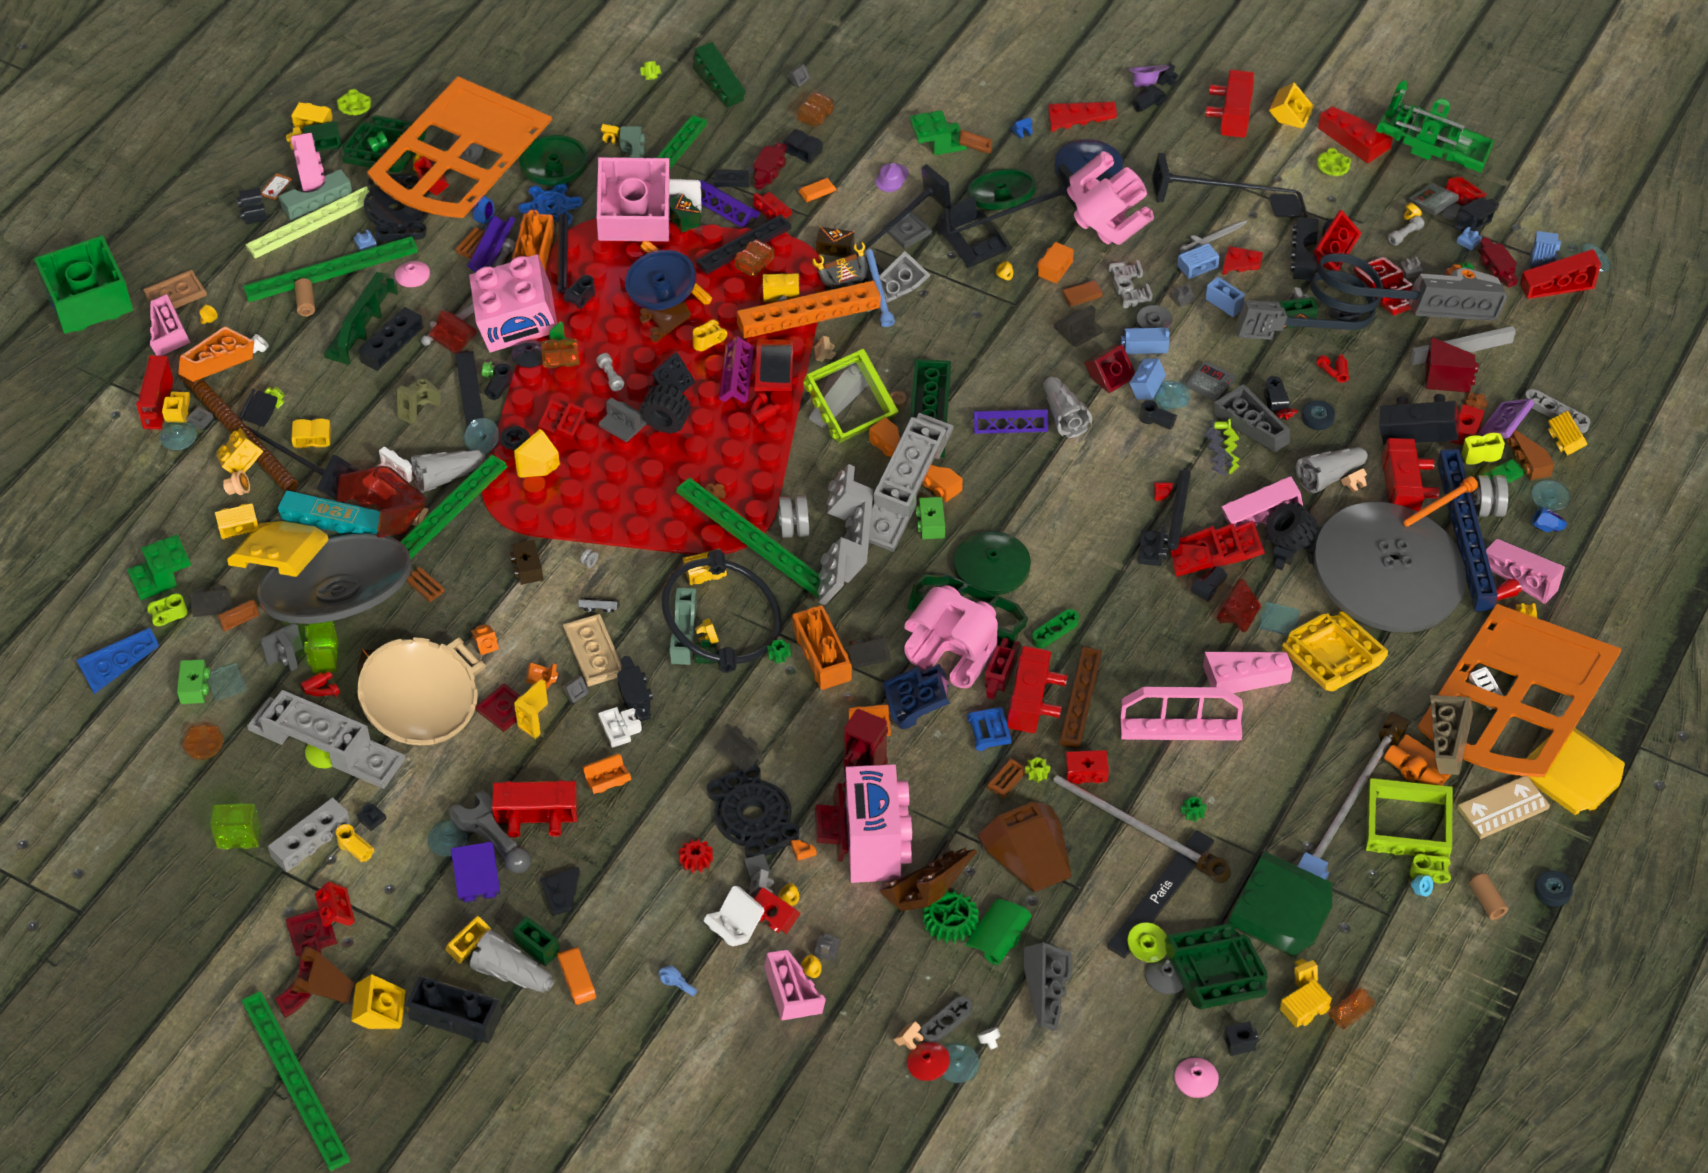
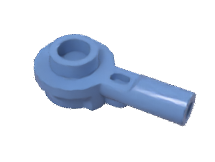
M667 965L659 971L662 983L670 986L676 985L694 997L697 989L685 982V979L681 977V973L675 967Z

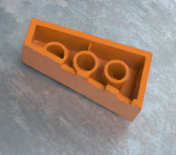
M224 326L180 356L178 374L194 382L253 359L254 341Z

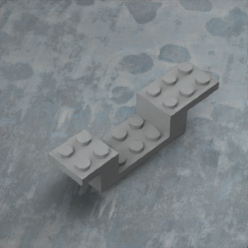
M921 413L918 414L917 418L911 417L874 492L869 543L892 552L895 551L916 507V495L934 458H940L953 431V425Z
M850 464L843 470H840L836 479L832 480L828 486L830 492L827 499V513L845 520V527L847 529L844 538L841 537L836 543H833L830 550L823 554L820 561L822 570L819 574V579L821 580L817 593L819 594L818 603L826 605L839 591L844 582L849 583L867 563L873 489L854 481L855 467Z
M284 690L279 693L276 699L269 697L247 725L249 731L281 745L288 736H291L324 750L330 754L334 768L383 789L405 761L404 754L370 740L366 725Z

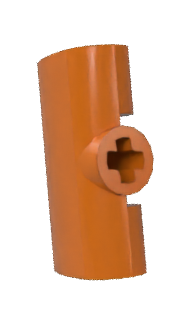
M1407 734L1398 746L1392 745L1384 757L1385 761L1401 770L1403 777L1410 782L1418 781L1421 784L1443 786L1451 776V774H1439L1435 752Z

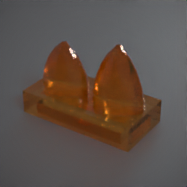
M1359 988L1329 1012V1016L1345 1030L1375 1006V1001L1368 996L1366 989Z

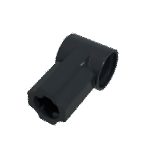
M1150 84L1143 94L1132 100V106L1138 113L1153 104L1158 106L1164 102L1166 93L1154 84Z
M501 363L495 367V374L484 390V394L489 399L494 401L499 399L505 388L510 386L513 378L511 367L508 364Z
M1146 400L1142 403L1139 419L1144 424L1155 423L1172 430L1177 415L1158 408L1157 403L1152 400Z
M1214 566L1203 578H1198L1194 582L1191 592L1209 602L1215 595L1217 588L1227 579V573L1222 567Z

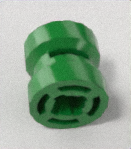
M383 132L378 133L376 137L367 139L373 152L378 153L380 149L390 147Z

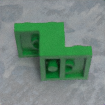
M942 110L909 116L917 142H929L934 156L967 150L966 146L959 143L961 128L958 122L948 124Z
M177 534L141 547L145 563L128 568L127 571L141 601L177 587L173 572L191 566V562Z

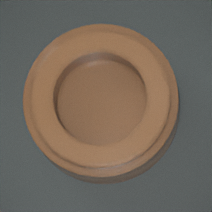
M894 391L890 394L897 409L906 406L907 396L903 392Z

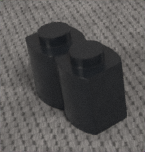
M794 129L783 140V144L787 146L786 153L797 156L806 163H811L822 152V142L818 138L808 136L805 132Z
M260 187L239 191L240 197H237L239 208L243 207L240 210L242 220H246L247 225L267 221Z

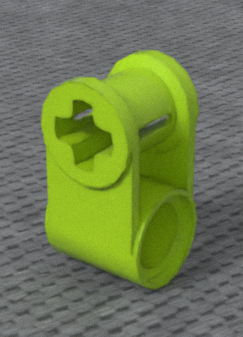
M172 594L158 601H153L147 607V611L152 615V623L155 626H163L174 620L181 619L188 612L185 601L180 594Z
M1418 854L1413 859L1409 873L1414 880L1418 875H1427L1432 878L1433 882L1444 884L1451 880L1449 873L1451 861L1445 856Z

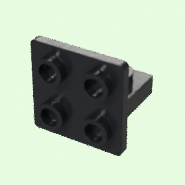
M676 352L651 372L653 382L648 387L651 389L654 386L657 387V385H667L683 393L695 383V380L680 355Z

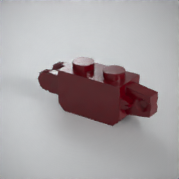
M777 142L773 147L765 146L753 163L754 187L757 190H762L767 184L771 185L773 180L777 179L780 169L784 168L787 150L785 144Z
M1483 237L1480 240L1481 246L1478 248L1481 255V265L1487 269L1489 275L1497 277L1507 288L1516 286L1518 283L1515 275L1516 261L1503 244H1494L1489 238Z
M1004 638L1001 645L996 646L985 674L986 698L994 700L998 691L1005 692L1017 663L1020 642L1015 641L1011 649L1007 648L1009 640Z

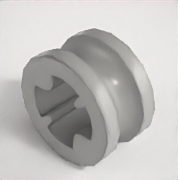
M586 549L580 558L581 564H586L588 568L593 567L598 560V553L593 552L592 549Z

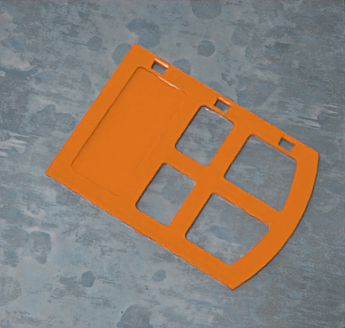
M457 77L367 173L373 182L385 193L407 206L435 215L464 218L552 121V117L461 77ZM429 125H435L460 136L448 151H442L417 140ZM532 129L536 130L533 134L529 133ZM471 143H476L502 155L489 170L458 158ZM406 150L436 162L411 190L401 186L386 173ZM502 162L506 163L502 168L498 167ZM447 169H453L478 180L477 184L459 203L443 202L423 197ZM471 196L475 197L471 202L467 201Z
M1496 604L1437 695L1470 697L1472 701L1497 710L1475 745L1466 743L1463 760L1502 773L1545 777L1620 655L1621 648ZM1491 623L1496 625L1493 631L1488 629ZM1480 663L1516 676L1517 680L1506 696H1501L1469 684L1465 681L1476 664ZM1464 665L1469 667L1466 672L1460 671ZM1532 684L1543 686L1573 698V701L1562 717H1557L1521 703V700ZM1430 706L1420 721L1418 729L1434 742L1433 719ZM1511 717H1517L1553 731L1537 759H1520L1490 752Z

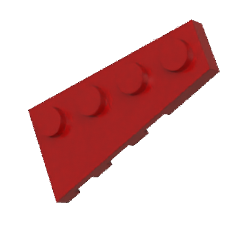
M1115 102L1048 104L1051 132L1057 131V128L1061 127L1068 129L1075 124L1087 125L1089 121L1101 122L1117 118Z

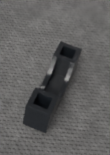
M1298 217L1297 224H1293L1292 234L1295 236L1292 238V247H1295V249H1292L1291 259H1294V261H1291L1290 272H1294L1293 279L1312 281L1316 274L1317 256L1311 254L1305 248L1317 242L1319 219Z

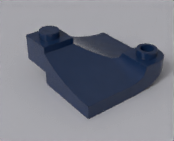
M940 664L921 671L918 666L883 682L891 716L899 729L910 728L917 724L916 720L920 716L950 704L947 692L949 684L946 673Z

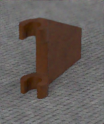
M685 302L664 310L642 308L640 309L642 316H639V319L642 323L653 320L656 327L650 329L652 333L650 338L652 342H657L690 318L691 313Z
M305 947L301 960L313 962L307 982L301 978H296L292 991L310 993L349 1004L355 983L319 952Z

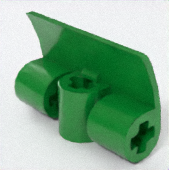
M996 899L966 942V946L984 951V957L988 962L993 965H1000L1010 948L1014 949L1017 946L1022 931L1032 918V915L1020 905Z

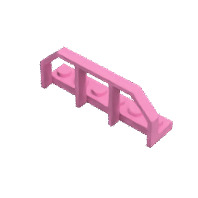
M1142 687L1122 698L1120 710L1121 739L1242 740V699L1224 687ZM1145 697L1162 698L1160 719H1125L1126 708ZM1168 698H1198L1196 719H1165ZM1204 698L1225 699L1237 707L1236 719H1201Z

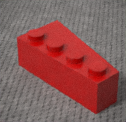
M1594 249L1524 271L1520 285L1527 299L1595 289L1601 262Z

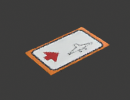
M276 174L261 191V195L275 200L292 179Z

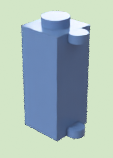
M1168 328L1125 329L1124 336H1121V344L1127 354L1168 353L1169 350Z

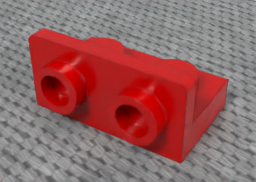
M1461 176L1449 178L1445 189L1459 195V200L1456 203L1461 206H1465L1481 197L1485 198L1487 194Z
M771 192L760 196L758 193L753 194L755 209L762 212L767 219L772 220L779 215L787 218L792 215V210Z
M327 882L315 892L322 926L327 927L334 921L347 926L355 923L347 888Z

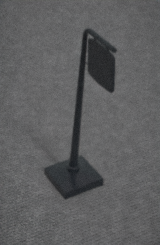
M1158 153L1152 175L1157 202H1164L1168 184L1173 181L1274 191V194L1270 195V202L1276 217H1301V212L1304 213L1305 218L1308 217L1303 196L1297 190L1174 175L1169 173L1165 153ZM1275 191L1296 193L1299 199L1295 194H1276Z
M1062 163L1058 165L1059 187L1057 190L973 223L972 220L977 216V205L974 196L951 206L950 213H948V208H945L947 232L955 234L1060 195L1065 196L1077 210L1076 203L1067 192V188L1071 186L1069 179L1073 173ZM971 221V224H968V225H966V226H963V227L958 228V229L953 230V231L950 230V226H951V225H952V228L955 229V228H957V227H959V226H961V225H963V224L968 223V222Z
M926 164L921 167L924 192L865 245V251L928 196L932 197L944 208H949L951 206L949 182L929 165ZM868 259V271L862 283L873 281ZM876 263L878 273L880 276L884 272V269Z
M252 389L239 419L242 420L244 416L245 421L258 425L257 431L250 427L248 428L257 437L322 475L317 489L344 503L359 469L336 455H332L326 469L259 433L260 426L265 427L277 404L278 397L261 391L255 393L256 390Z

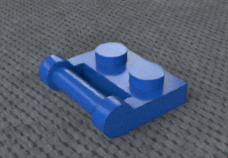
M1002 707L971 712L967 715L968 722L972 725L976 739V750L983 751L988 747L1011 744V735ZM980 720H984L989 738L983 739L979 725Z

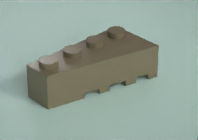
M1430 695L1439 774L1459 775L1473 716L1470 697Z

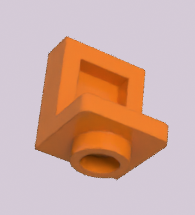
M479 625L474 630H471L472 637L477 643L481 655L499 649L495 632L490 625Z
M530 663L525 682L533 685L543 679L546 689H548L557 680V664L553 663L550 668Z

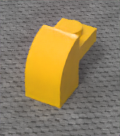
M171 392L170 397H165L162 413L166 422H187L186 418L189 416L188 407L191 397L189 392Z

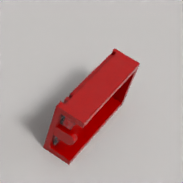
M149 355L148 365L139 394L140 397L138 398L139 401L136 403L143 429L162 430L165 397H170L174 383L168 356Z

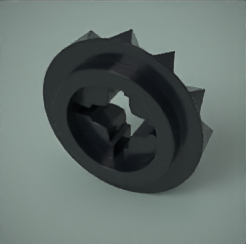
M513 426L501 433L500 442L502 446H505L506 450L512 449L515 451V449L530 438V435L525 428Z

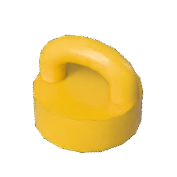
M1412 202L1405 206L1407 211L1404 213V218L1406 220H1410L1416 215H1422L1420 209Z
M1008 261L1002 262L996 269V275L1006 281L1012 279L1014 273L1012 264Z
M210 305L203 306L199 311L201 315L200 323L202 324L212 323L218 317L216 310Z
M793 883L786 884L778 894L780 899L791 906H795L800 897L798 888Z
M810 954L801 962L800 966L803 969L804 975L811 978H817L820 975L822 966L817 957Z

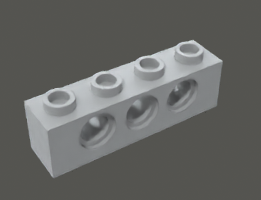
M331 798L268 846L271 858L286 872L296 867L304 858L312 855L324 843H328L336 835V829L340 825L351 824L348 811L334 798Z

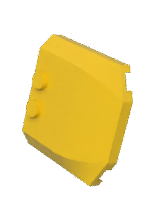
M284 521L260 523L228 557V565L246 568L249 563L278 567L279 574L297 577L328 542V536L315 526Z
M1344 611L1339 612V615L1330 616L1327 613L1312 619L1292 630L1288 635L1286 643L1282 644V651L1287 652L1288 657L1326 691H1335L1380 666L1388 656V650Z
M1574 728L1546 776L1529 777V779L1536 788L1572 814L1577 815L1580 811L1586 809L1589 811L1596 809L1620 785L1625 763ZM1550 736L1526 759H1537Z

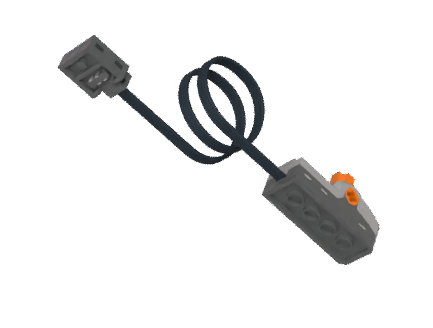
M1335 253L1325 255L1320 259L1317 266L1318 273L1314 275L1310 285L1311 291L1321 302L1332 308L1351 313L1371 311V315L1367 319L1350 322L1287 317L1284 308H1281L1279 302L1245 300L1235 326V331L1238 338L1272 340L1274 331H1282L1284 325L1358 330L1371 323L1381 297L1410 299L1409 304L1416 316L1493 321L1499 317L1508 296L1497 277L1462 268L1461 265L1455 264L1451 268H1447L1445 275L1420 274L1411 291L1383 289L1382 281L1371 265L1358 257ZM1328 262H1344L1357 266L1370 276L1376 288H1369L1363 281L1349 273L1332 270L1325 271L1323 264ZM1322 279L1339 291L1365 296L1369 304L1357 305L1336 300L1321 291L1316 281ZM1339 280L1348 282V283H1350V284H1352V285L1343 283V282H1341V281H1339Z

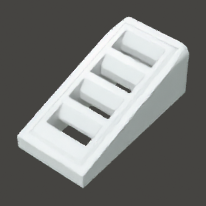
M1486 667L1470 673L1468 679L1470 684L1503 696Z

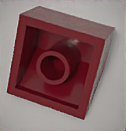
M1122 344L1110 346L1084 362L1091 379L1107 393H1111L1131 381L1136 373Z

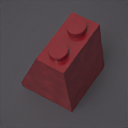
M1431 338L1426 358V389L1470 393L1471 386L1475 385L1476 375L1474 373H1478L1479 368L1475 354L1439 339Z

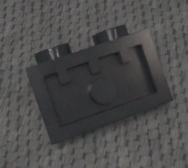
M1164 525L1161 526V532L1142 530L1138 564L1161 566L1162 559H1166L1167 548L1163 547V545L1168 542V533H1165Z

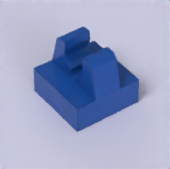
M1031 118L1015 122L1011 127L1013 134L1016 133L1019 139L1024 137L1023 130L1027 132L1028 136L1033 133Z

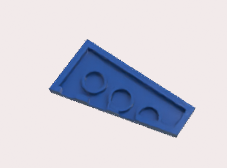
M148 628L77 660V663L93 694H95L159 647V644L151 629Z

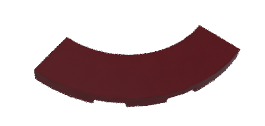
M316 935L296 944L300 954V971L297 978L307 982L313 962L301 960L305 947L312 948L322 955ZM294 982L284 993L275 998L285 1018L299 1010L312 996L310 993L292 991Z

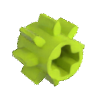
M656 61L644 62V67H640L641 75L645 76V80L657 79V74H661L660 66L656 65Z
M275 386L273 389L268 387L264 391V393L278 397L275 406L277 409L284 404L283 398L285 394L278 387Z
M1038 757L1032 760L1028 759L1027 766H1025V774H1029L1028 780H1033L1037 783L1043 779L1047 780L1050 766L1046 765V759L1043 760Z

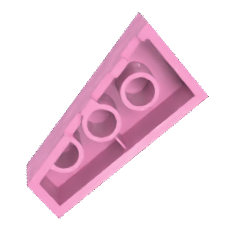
M1496 539L1486 549L1491 571L1505 580L1516 578L1521 586V590L1543 604H1546L1558 591L1565 566L1499 539Z
M1205 652L1203 668L1210 686L1224 687L1232 693L1288 683L1291 681L1293 670L1287 652Z

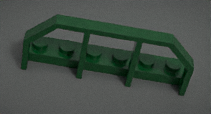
M383 272L375 273L343 320L341 329L324 352L326 359L350 365L349 350L357 338L366 341L365 327L372 317L379 319L382 317L380 304L388 293L397 295L395 275ZM384 278H386L387 284L381 283Z
M950 575L922 576L913 584L907 609L915 611L926 596V594L918 591L925 585L951 586L957 589L962 597L965 594H969L988 602L994 609L1000 607L1015 615L1019 622L1014 626L1013 631L998 625L997 645H1001L1002 640L1006 638L1009 640L1007 648L1011 649L1015 641H1017L1018 633L1026 627L1028 617L1019 604Z

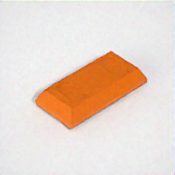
M826 178L805 186L798 192L806 202L837 191V189Z

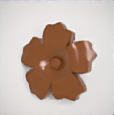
M1469 393L1467 400H1465L1466 405L1478 409L1488 406L1487 400H1485L1486 396L1483 394L1475 395L1474 393Z
M712 483L707 484L706 490L718 499L725 498L726 493L722 484H716L715 486Z

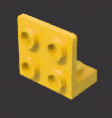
M239 428L230 435L229 441L218 449L216 456L221 466L232 474L239 470L246 472L262 454L263 450L249 440L244 431Z
M543 679L534 683L514 703L518 727L534 739L541 734L538 713L548 704L546 685Z

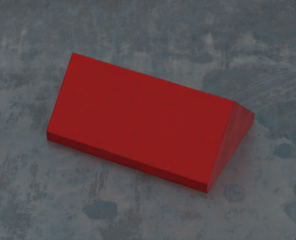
M1342 210L1338 211L1314 250V255L1317 256V265L1320 259L1328 254L1339 253L1349 255L1362 234ZM1328 262L1323 264V268L1339 271L1344 262Z

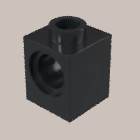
M1250 1021L1225 1027L1223 1038L1230 1056L1255 1051L1259 1035L1257 1030L1253 1029Z

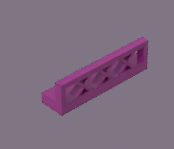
M738 336L730 341L725 348L719 399L723 402H726L732 396L743 403L748 401L754 346ZM742 347L747 350V354H746V355H745V353H744ZM741 359L743 360L746 366L745 368L742 366L740 362ZM739 373H741L744 381L739 377ZM738 386H739V388H740L742 394L737 391V387H738Z

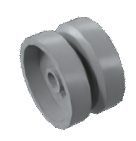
M1477 475L1475 479L1478 483V489L1473 491V504L1477 517H1487L1490 512L1495 517H1504L1508 507V484L1504 475H1494L1490 480L1487 475Z
M796 495L794 498L795 507L793 508L789 496L779 497L778 517L782 538H792L794 535L793 525H796L799 537L809 536L806 495Z

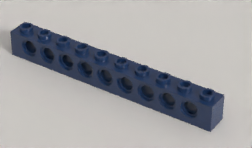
M1459 449L1440 450L1437 466L1446 495L1461 486L1462 481L1467 477ZM1464 492L1449 501L1447 505L1458 548L1464 561L1466 579L1474 610L1490 611L1496 605L1498 594L1471 493Z

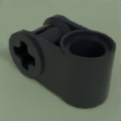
M590 275L581 276L565 292L564 301L567 303L571 302L577 308L582 309L596 294L593 277Z
M1277 376L1267 378L1264 396L1268 409L1270 411H1277L1289 408V397L1282 380Z

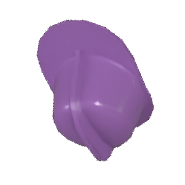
M1169 66L1132 67L1128 71L1133 73L1134 85L1136 87H1148L1157 81L1159 72L1168 69Z
M896 163L883 165L876 178L877 187L885 192L898 190L908 177V169Z

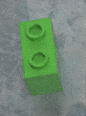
M942 497L919 498V506H916V517H920V520L917 521L918 532L922 533V539L945 538Z
M205 660L181 661L177 689L181 704L205 703V695L209 694L207 679H210L211 676L210 667L206 666Z

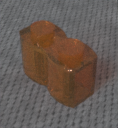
M814 92L807 102L803 103L798 109V120L814 128L823 123L826 116L833 112V99L819 92Z
M758 239L750 242L746 249L736 255V268L752 277L757 275L763 267L773 260L774 248Z
M567 338L560 341L545 340L541 342L543 367L555 368L561 365L571 367L580 364L577 339Z

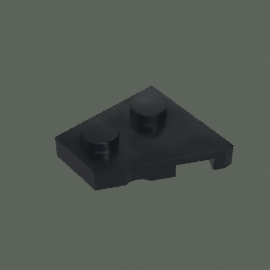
M579 867L540 878L552 916L573 910L578 877H580Z

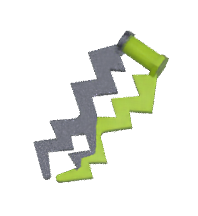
M1212 419L1211 428L1207 431L1205 437L1213 440L1208 445V448L1219 453L1212 459L1213 462L1217 463L1213 470L1223 476H1227V472L1221 469L1226 464V461L1223 459L1226 457L1230 460L1226 464V466L1231 467L1229 475L1239 467L1236 463L1239 461V458L1231 454L1237 447V444L1234 442L1239 437L1231 428V419L1222 422H1215ZM1216 429H1227L1223 434L1229 436V438L1224 441L1223 438L1217 436L1220 434V431ZM1224 441V444L1228 447L1224 449L1220 447L1219 444H1221Z

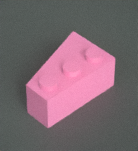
M312 134L292 136L291 140L303 192L316 191L324 185L326 179L325 175H321L324 173L322 163L318 164V162H321L319 152L315 151Z
M166 294L151 301L150 319L152 327H150V345L156 356H163L191 343L168 295Z

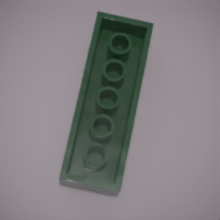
M915 359L910 419L911 417L917 418L918 414L921 413L947 423L951 361ZM945 448L940 458H945Z

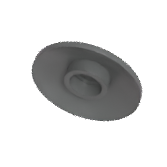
M1158 305L1143 307L1137 314V323L1141 328H1169L1173 321L1170 311Z
M1168 956L1157 962H1150L1147 966L1146 980L1155 991L1162 994H1174L1184 988Z

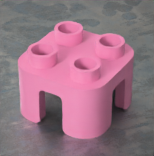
M1103 151L1070 177L1071 186L1067 188V192L1076 203L1077 210L1074 212V217L1078 224L1084 229L1091 226L1106 244L1114 242L1120 245L1154 219L1153 211L1145 206L1126 219L1125 213L1147 195L1146 188L1139 176L1128 167L1123 168L1109 180L1105 178L1101 182L1098 181L1096 178L1114 164L1112 155Z
M951 586L933 587L905 623V629L913 633L905 644V655L914 666H919L923 671L935 666L945 651H951L961 656L962 658L950 673V683L960 688H970L991 660L997 646L998 623L995 618L996 612L986 602L978 601L975 603L962 597Z

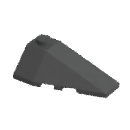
M1044 942L1024 947V971L1038 1026L1054 1031L1057 1029L1062 1010L1060 1005L1061 999L1067 992L1065 989L1066 980H1069L1071 977L1072 953Z

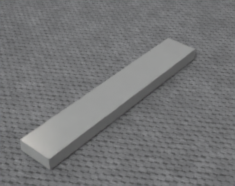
M1513 326L1443 342L1468 352H1474L1513 343L1516 330ZM1429 345L1413 348L1410 359L1412 365L1426 362Z

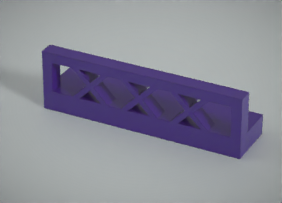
M699 179L701 188L705 190L706 197L701 199L702 205L742 228H746L751 217L757 219L760 212L708 182ZM718 197L719 205L713 207L711 199ZM730 204L732 212L725 214L724 206ZM744 212L746 216L741 223L738 221L737 214Z
M494 215L490 219L467 267L474 272L483 267H492L515 218L511 216L503 222Z
M1048 410L973 412L974 434L1048 432ZM1036 417H1044V428H1036L1031 422ZM999 418H1004L1009 423L1005 429H999L995 425ZM1017 418H1023L1027 422L1023 429H1018L1013 424ZM978 419H986L991 425L986 430H978ZM992 426L996 428L994 430H989Z

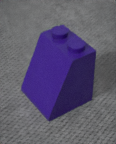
M493 842L451 848L459 900H463V903L476 901L478 897L493 899L497 897L496 894H501Z

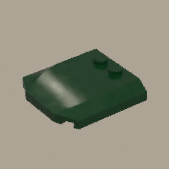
M378 115L372 116L373 120L368 123L362 122L343 145V162L372 168L414 122ZM427 129L417 138V140H420L422 142L425 140ZM383 132L390 147L382 148L378 153L373 152L367 139L376 137L378 133ZM406 150L387 171L401 172L415 152Z
M1265 851L1243 890L1228 924L1232 923L1235 926V930L1296 958L1302 951L1314 945L1333 908L1332 882Z
M1232 923L1170 934L1165 939L1166 953L1192 1005L1199 1010L1261 998L1267 994L1266 980L1268 979V973L1250 938L1245 934L1240 935L1234 930L1235 926Z

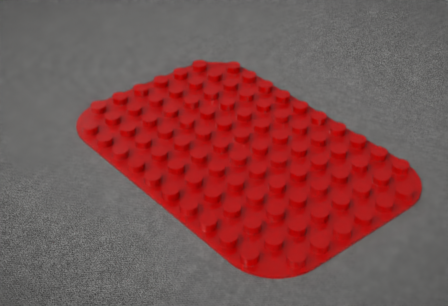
M597 218L569 229L567 290L581 276L590 275L594 279L596 294L582 309H579L575 304L564 301L565 293H558L557 240L549 254L545 273L551 284L557 324L560 321L563 323L564 336L576 343L578 348L568 357H565L551 348L550 337L546 335L533 339L542 342L547 347L548 357L544 363L533 368H524L516 364L489 457L494 455L504 461L507 468L482 491L484 504L491 516L511 531L526 536L689 555H697L715 549H720L723 553L729 554L748 547L676 493L677 487L690 477L704 489L710 483L714 486L722 484L726 496L724 499H720V501L763 533H766L774 522L779 506V497H781L804 390L803 380L808 372L818 322L743 338L737 324V311L775 303L764 302L763 274L799 273V297L825 292L826 285L818 273L819 268L813 265V259H815L817 264L821 263L819 254L805 242L785 232L706 275L696 265L697 259L753 229L726 228L711 224L707 226L700 225L682 233L673 222H669V241L649 242L658 250L677 251L687 256L694 266L696 283L712 297V300L708 305L703 304L690 293L681 303L685 302L691 317L659 341L652 342L650 329L656 327L652 319L646 323L641 322L639 316H642L640 313L642 308L631 301L625 288V278L629 268L639 258L647 254L641 249L643 241H598ZM710 320H716L719 326L727 331L726 339L704 351L694 349L693 330L708 323ZM737 336L754 346L748 401L745 403L733 396L726 402L719 399L725 348ZM757 340H794L792 391H755ZM564 344L560 348L562 350H568L571 346L568 344ZM742 347V349H743V351H744V353H745V355H746V354H747V350ZM677 352L695 380V383L682 393L691 403V412L680 431L677 433L671 432V434L663 433L646 424L628 442H625L599 426V422L608 415L606 402L610 398L624 402L640 412V407L650 390L648 386L653 382L651 372L673 353ZM607 353L610 355L613 370L624 381V387L621 390H611L608 384L609 378L607 373L596 362L600 354ZM741 359L740 362L742 366L745 368L746 366L743 360ZM739 373V377L744 381L741 373ZM738 386V387H737V391L742 394V392H741V390H740V388H739V386ZM764 392L768 401L765 405L760 404L758 410L768 404L774 405L776 403L780 405L781 409L776 411L775 416L759 425H755L751 419V407L756 399V393ZM550 400L568 406L570 402L586 409L573 438H562L545 434L558 451L560 463L558 467L545 476L519 477L514 451L512 449L506 450L505 446L501 445V433L509 427L519 426L525 428L531 437L537 432L538 424Z

